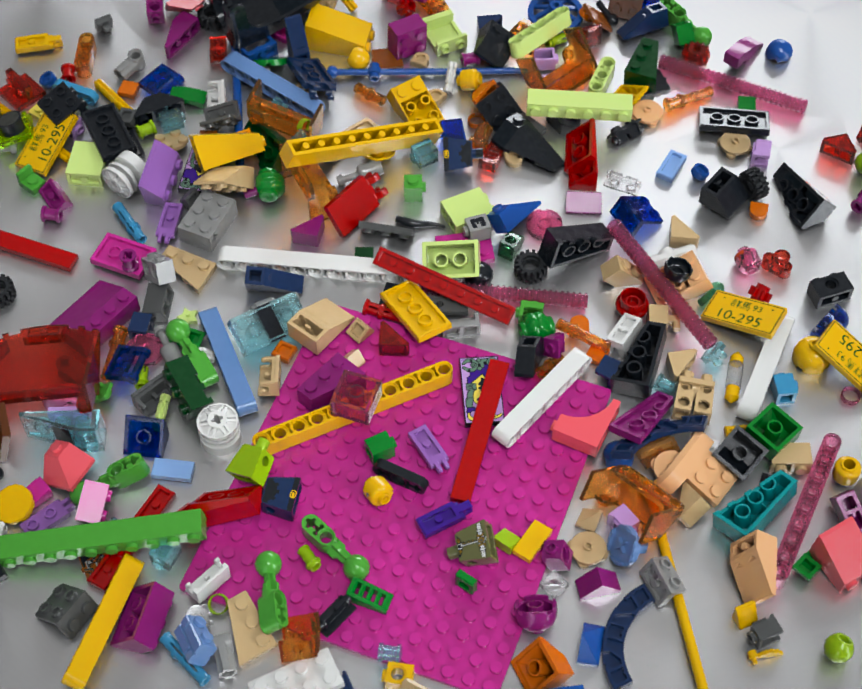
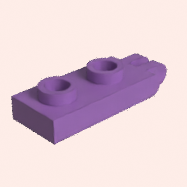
M165 202L155 234L158 237L157 243H162L163 238H165L164 243L169 244L170 239L175 238L177 226L184 210L183 204Z
M426 424L408 433L409 439L431 470L435 468L440 474L443 472L441 464L445 470L450 468L447 462L449 461L448 455Z
M68 497L62 501L57 499L19 524L23 532L53 529L71 516L70 512L76 506L71 503Z

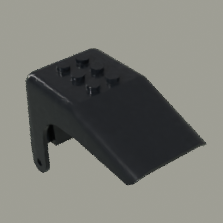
M209 0V4L231 46L234 49L240 50L284 29V18L299 13L302 16L321 0Z

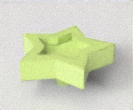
M184 307L183 313L177 316V319H183L189 325L198 324L196 319L198 311H189Z

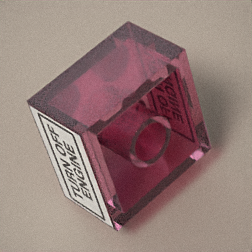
M344 369L330 400L331 414L369 426L382 395V380Z

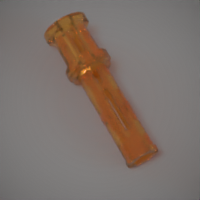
M707 86L687 94L678 93L675 97L664 98L663 107L667 113H670L674 109L684 108L686 104L712 97L714 90L711 86Z
M115 325L113 327L114 333L108 343L110 349L102 374L100 375V378L105 381H112L120 352L125 349V340L129 336L128 328L125 326Z

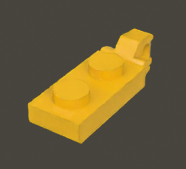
M43 33L15 38L16 54L63 47L61 35L53 36Z

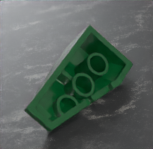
M251 114L244 130L250 128L251 132L263 135L266 141L265 151L254 154L259 159V167L261 169L266 167L273 168L278 173L288 169L279 155L287 139L258 117Z

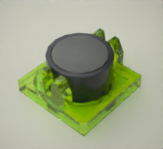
M10 111L0 117V149L33 138V117L30 113L28 114L26 111L21 113L19 111Z

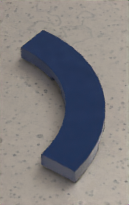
M706 415L682 416V419L670 421L669 418L660 420L641 445L628 439H621L611 451V458L632 460L639 449L661 437L684 432H704L708 423V417Z
M645 583L633 589L623 598L618 606L614 608L605 627L602 641V664L611 689H623L633 682L625 663L624 641L627 631L635 618L646 608L655 604V599Z

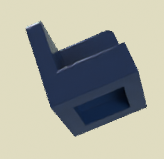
M133 312L127 329L130 340H135L137 333L147 334V331H153L155 324L152 314Z
M605 354L595 369V374L608 379L607 388L611 389L610 379L617 372L621 362Z

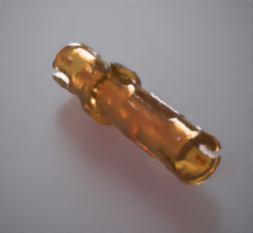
M562 318L556 323L555 329L568 334L572 339L576 338L604 353H607L611 347V342L580 328L578 324L573 325Z

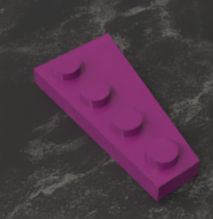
M660 391L655 392L611 422L608 426L609 432L641 445L674 404V397Z

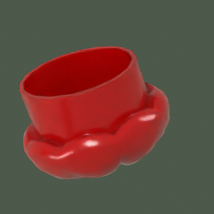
M628 287L617 297L615 306L621 316L624 313H628L642 318L648 312L649 301L642 290Z

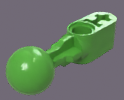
M660 0L668 8L669 26L685 20L691 21L695 36V42L692 43L697 47H706L711 43L712 32L708 27H696L693 21L686 15V9L675 0Z
M179 318L171 320L166 326V335L170 341L180 344L183 356L188 355L198 373L196 376L200 384L204 383L207 388L218 383V374L206 353L200 351L197 345L192 344L189 339L191 332L189 324Z
M133 453L112 463L107 468L106 474L99 476L96 482L109 484L110 488L117 487L122 489L145 478L149 474L150 468L141 454ZM80 481L73 492L69 491L71 501L77 506L84 481Z
M309 514L302 519L303 536L321 552L328 554L332 559H338L343 564V572L348 579L352 580L353 577L363 580L367 577L370 565L364 556L360 554L351 555L346 550L345 544L335 536L334 531L316 515ZM327 537L330 538L331 541L329 543H323L321 542V539Z
M264 551L255 560L256 571L264 577L262 597L258 599L260 627L267 635L286 627L289 622L286 597L279 589V583L276 581V575L282 568V560L274 551Z

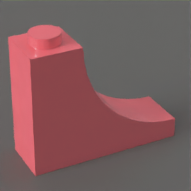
M613 399L604 410L587 417H571L560 414L558 420H554L550 428L552 440L596 458L609 433V424L616 419L619 413L621 401Z

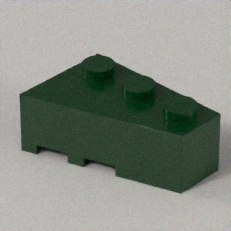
M645 37L641 39L624 69V84L648 86L649 89L647 91L656 94L659 41Z
M188 355L165 363L162 373L164 379L169 381L172 387L170 388L172 397L178 400V409L181 416H185L187 421L198 417L201 410L213 404L214 401L211 397H206L203 391L206 387L204 383L200 384L196 376L198 373Z

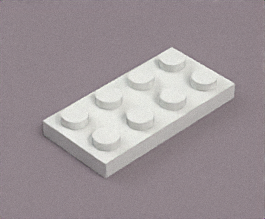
M328 647L247 682L249 689H341L345 687V683Z

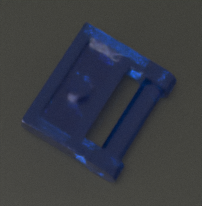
M162 63L138 83L141 89L154 95L160 92L168 94L172 87L183 84L185 80L182 75ZM170 79H173V81L170 82L167 86H165L161 91L158 90Z
M118 345L104 373L105 378L108 380L127 381L134 385L137 384L139 374L146 359L150 357L151 350L146 347ZM135 356H139L132 373L128 372Z

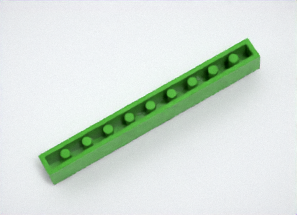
M200 508L1 535L0 564L5 568H14L16 565H35L37 562L44 561L53 563L59 559L74 560L81 556L96 557L97 554L106 553L112 555L117 554L119 551L135 552L141 548L156 549L163 545L178 546L180 543L186 542L195 544L201 540H207L206 515Z

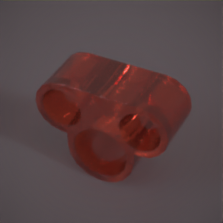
M784 249L777 250L775 253L767 252L763 255L761 266L768 272L782 279H787L790 277L792 264L789 262L790 253Z

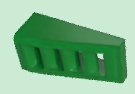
M353 577L346 592L352 599L351 603L385 615L394 597L393 594L356 577ZM356 589H360L358 594H355ZM364 592H368L366 598H363ZM373 594L376 595L374 602L371 601ZM381 597L385 598L382 606L378 605Z

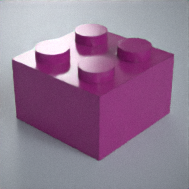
M418 13L388 23L387 48L397 60L426 50L427 24Z

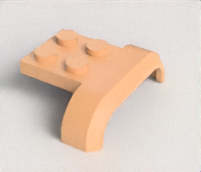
M692 432L690 434L692 437L672 463L653 481L654 487L663 497L667 498L685 481L712 507H716L737 481L738 477L712 456L713 453L709 449L714 441L704 432Z

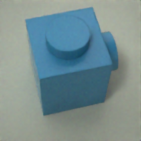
M778 373L773 375L770 388L774 403L776 405L795 403L798 394V382L794 380L793 374Z

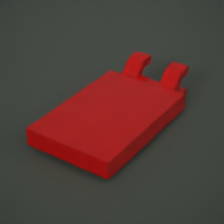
M368 172L365 177L359 175L323 207L340 237H345L359 224V221H363L380 205L378 199L385 197L389 193L386 187L382 189L380 187L375 189L372 187L371 184L381 179L377 172L373 175L371 172Z

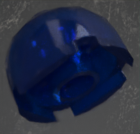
M837 303L835 305L836 310L832 308L816 325L818 329L813 328L811 332L820 337L834 319L846 329L849 324L847 312Z

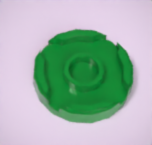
M287 57L253 59V61L262 67L281 66L286 64Z

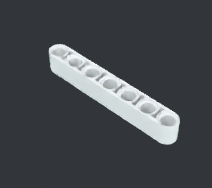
M786 315L773 338H766L738 407L736 417L751 422L758 416L795 318Z
M576 347L572 349L494 428L491 436L506 448H510L587 370L592 362V358Z

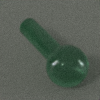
M719 281L713 282L714 288L698 300V304L703 306L713 297L717 290L724 291V285Z

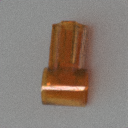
M483 121L479 123L474 135L469 138L472 141L473 148H483V155L487 151L488 141L493 132V127L488 122Z

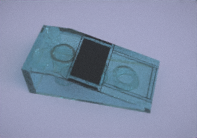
M294 291L230 319L227 326L245 358L288 337L287 322L303 307Z
M100 410L19 412V417L27 437L54 443L56 439L70 442L85 452L105 451L107 430Z

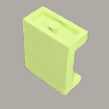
M451 9L422 18L427 24V41L437 57L467 47L468 35L466 33L462 34L453 21Z
M74 142L65 171L68 184L104 186L105 181L102 177V170L105 168L106 162L103 163L94 142Z
M480 187L440 201V213L453 234L463 233L462 227L464 226L465 218L484 213L488 215L494 205L491 206L487 194L483 193Z

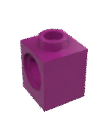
M146 0L148 23H165L163 0Z
M545 540L541 560L549 570L570 571L573 551L564 540Z

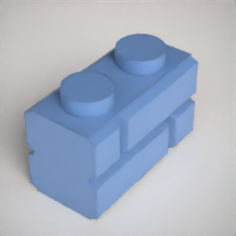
M186 615L181 621V625H178L174 631L188 664L205 666L210 660V656L217 650L213 641L214 637L206 627V620L201 616Z

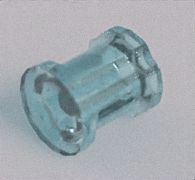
M660 373L654 382L653 389H659L672 396L678 386V382H673Z
M384 642L379 643L378 662L383 660L401 662L402 644L390 646L384 645Z

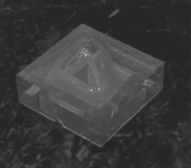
M553 570L539 583V586L552 598L556 599L569 587V582Z

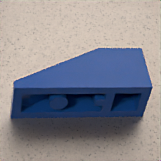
M541 201L507 205L498 204L492 208L487 217L496 234L509 233L542 203Z

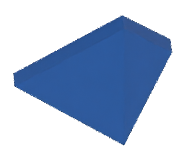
M584 623L577 659L578 664L593 667L599 666L605 626Z

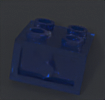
M620 196L609 211L628 237H634L643 224H662L663 222L659 212L651 206L650 201L644 196Z

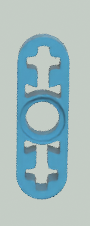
M57 79L52 85V89H54L63 81L69 88L72 86L78 93L77 97H82L90 106H94L99 100V95L96 91L63 79Z

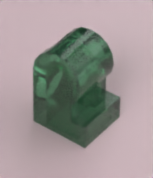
M513 231L507 233L499 243L497 256L512 262L515 254L522 247L524 236Z

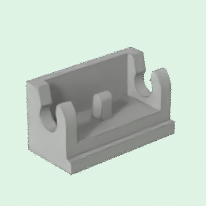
M478 311L474 312V316L470 318L449 320L452 323V328L442 332V337L446 339L480 335L481 323Z

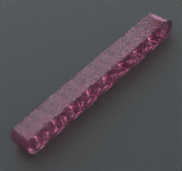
M828 433L824 436L779 546L776 575L782 578L776 577V590L782 589L786 584L842 442L837 434Z

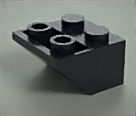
M721 167L701 188L699 202L729 219L749 198V195L738 176Z

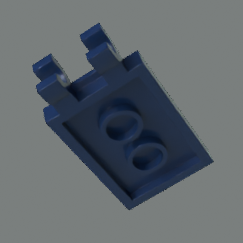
M287 57L286 64L302 87L309 89L311 99L318 100L317 91L322 90L325 91L327 100H334L332 91L337 89L336 82L318 58Z

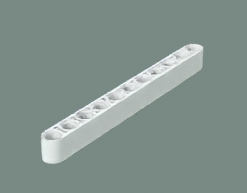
M226 245L220 248L216 264L222 270L246 272V266H256L311 278L386 284V282L400 284L407 281L405 278L374 265L373 261L375 258Z

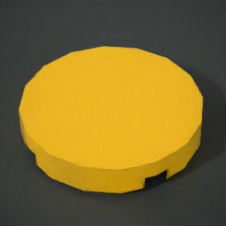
M18 484L9 485L1 490L0 520L8 525H17V523L27 520L33 512L35 505L32 492L23 485Z

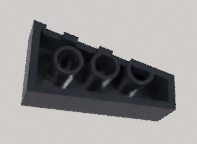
M603 223L546 228L538 254L549 269L610 250L614 237Z
M652 321L645 323L636 338V342L630 347L624 361H621L617 372L610 379L611 393L645 399L651 396L667 338L666 324Z

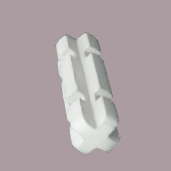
M453 61L448 62L444 92L447 94L453 93L457 62Z

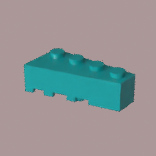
M779 470L759 483V486L755 489L748 490L738 500L728 503L727 507L721 511L717 510L714 512L713 527L734 541L756 529L763 531L797 494V480Z

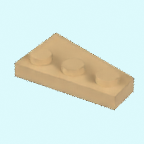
M168 245L162 255L173 259L175 274L180 276L187 285L192 286L198 294H200L217 269V263Z
M246 590L227 600L239 668L276 648L277 643L272 634L267 635L262 631L259 624L258 610Z

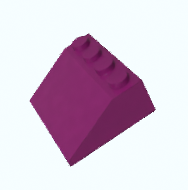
M99 280L47 326L46 329L85 358H88L132 318L133 312L140 311L138 298L124 287Z

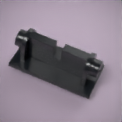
M641 118L637 120L631 119V122H626L622 127L618 125L612 128L607 139L612 137L613 145H620L629 140L627 134L631 139L641 135L644 132L643 126L638 124Z
M347 594L344 596L340 595L312 623V626L328 638L357 607L351 603L352 599Z

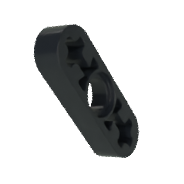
M379 458L372 467V470L378 476H382L416 493L424 494L429 486L428 480L423 476L387 460Z

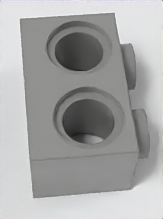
M158 252L148 253L147 257L141 258L145 280L159 286L176 281L173 259L158 254Z

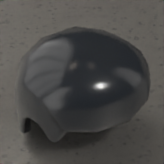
M670 257L665 261L664 273L670 281L682 283L692 275L693 269L686 259Z
M481 261L479 277L464 278V281L473 289H484L493 279V270L489 264Z

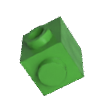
M422 174L404 175V202H422V192H426V182H422Z

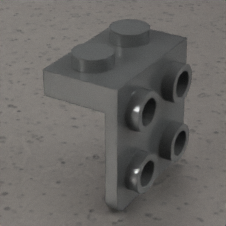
M232 100L204 108L206 121L200 122L199 125L211 131L220 130L221 126L225 125L227 127L237 125V122L242 121L238 101Z
M63 583L57 586L46 602L40 605L35 616L38 619L55 624L67 638L72 640L97 610L98 605L85 590Z

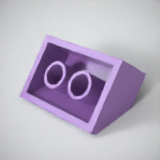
M155 139L138 187L145 203L164 207L165 202L170 201L172 198V189L177 184V174L182 169L183 161L177 151Z

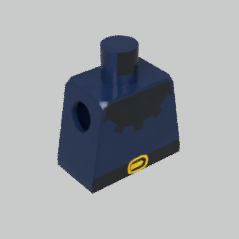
M443 137L445 172L472 167L473 159H483V148H473L472 141Z
M267 478L265 488H262V511L285 520L294 521L302 490L301 478Z

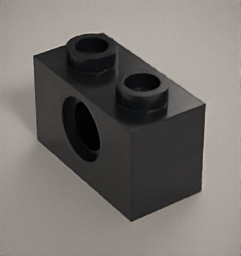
M843 271L813 279L809 282L807 294L816 309L850 300L854 287Z

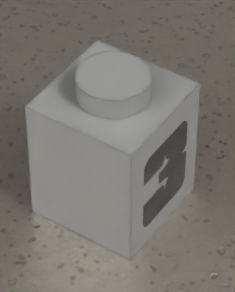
M486 213L465 218L464 226L462 227L464 237H468V240L478 239L479 241L491 238V225Z

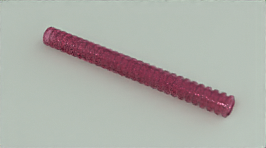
M662 54L659 59L658 67H663L664 70L668 69V71H673V73L678 72L679 75L683 74V76L688 75L689 78L693 77V79H698V81L703 80L704 83L708 82L710 85L713 83L714 86L718 85L720 88H728L729 91L734 90L735 93L738 91L739 94L744 93L745 96H753L756 99L759 98L760 101L763 99L764 102L769 101V104L775 103L774 105L784 106L785 109L790 108L791 111L794 109L795 112L800 111L803 114L808 105V99L802 100V97H793L792 94L787 95L786 92L783 94L782 91L777 92L776 89L772 90L770 87L768 89L767 86L761 87V84L756 85L755 82L752 84L751 81L746 82L745 79H736V76L731 77L729 74L727 76L726 73L721 74L720 71L716 72L714 69L711 71V68L706 69V67H701V65L696 66L695 63L691 64L689 61L686 63V60L681 61V59H676V57L671 58L670 55Z
M612 220L606 228L610 235L620 244L623 251L630 256L633 263L636 264L646 279L650 281V284L667 302V305L671 306L670 308L674 311L675 315L681 319L682 323H685V327L688 328L689 332H692L691 334L699 341L702 348L706 350L713 347L717 342V337L714 336L713 332H710L709 328H706L707 325L703 323L702 319H699V315L692 310L689 303L685 302V298L678 293L675 286L671 285V281L661 272L657 264H654L655 262L644 251V248L641 247L638 241L634 239L630 231L624 227L621 220Z
M470 282L465 284L502 302L507 300L508 303L510 301H513V303L518 301L521 304V300L544 303V306L545 304H548V306L554 305V307L560 305V307L566 306V308L571 306L573 309L574 307H577V309L583 307L584 310H586L588 304L587 293L581 294V292L576 294V292L570 293V291H567V293H564V291L558 292V290H555V292H552V290L546 291V289L541 291L539 288L538 290H535V288L530 290L528 287L526 289L520 287L519 289L517 286L511 288V286L505 287L503 285L500 287V285L494 286V284H491V286H488V284L482 285V283H479V285H476V283L470 284ZM419 285L426 295L431 293L432 296L434 294L440 296V294Z

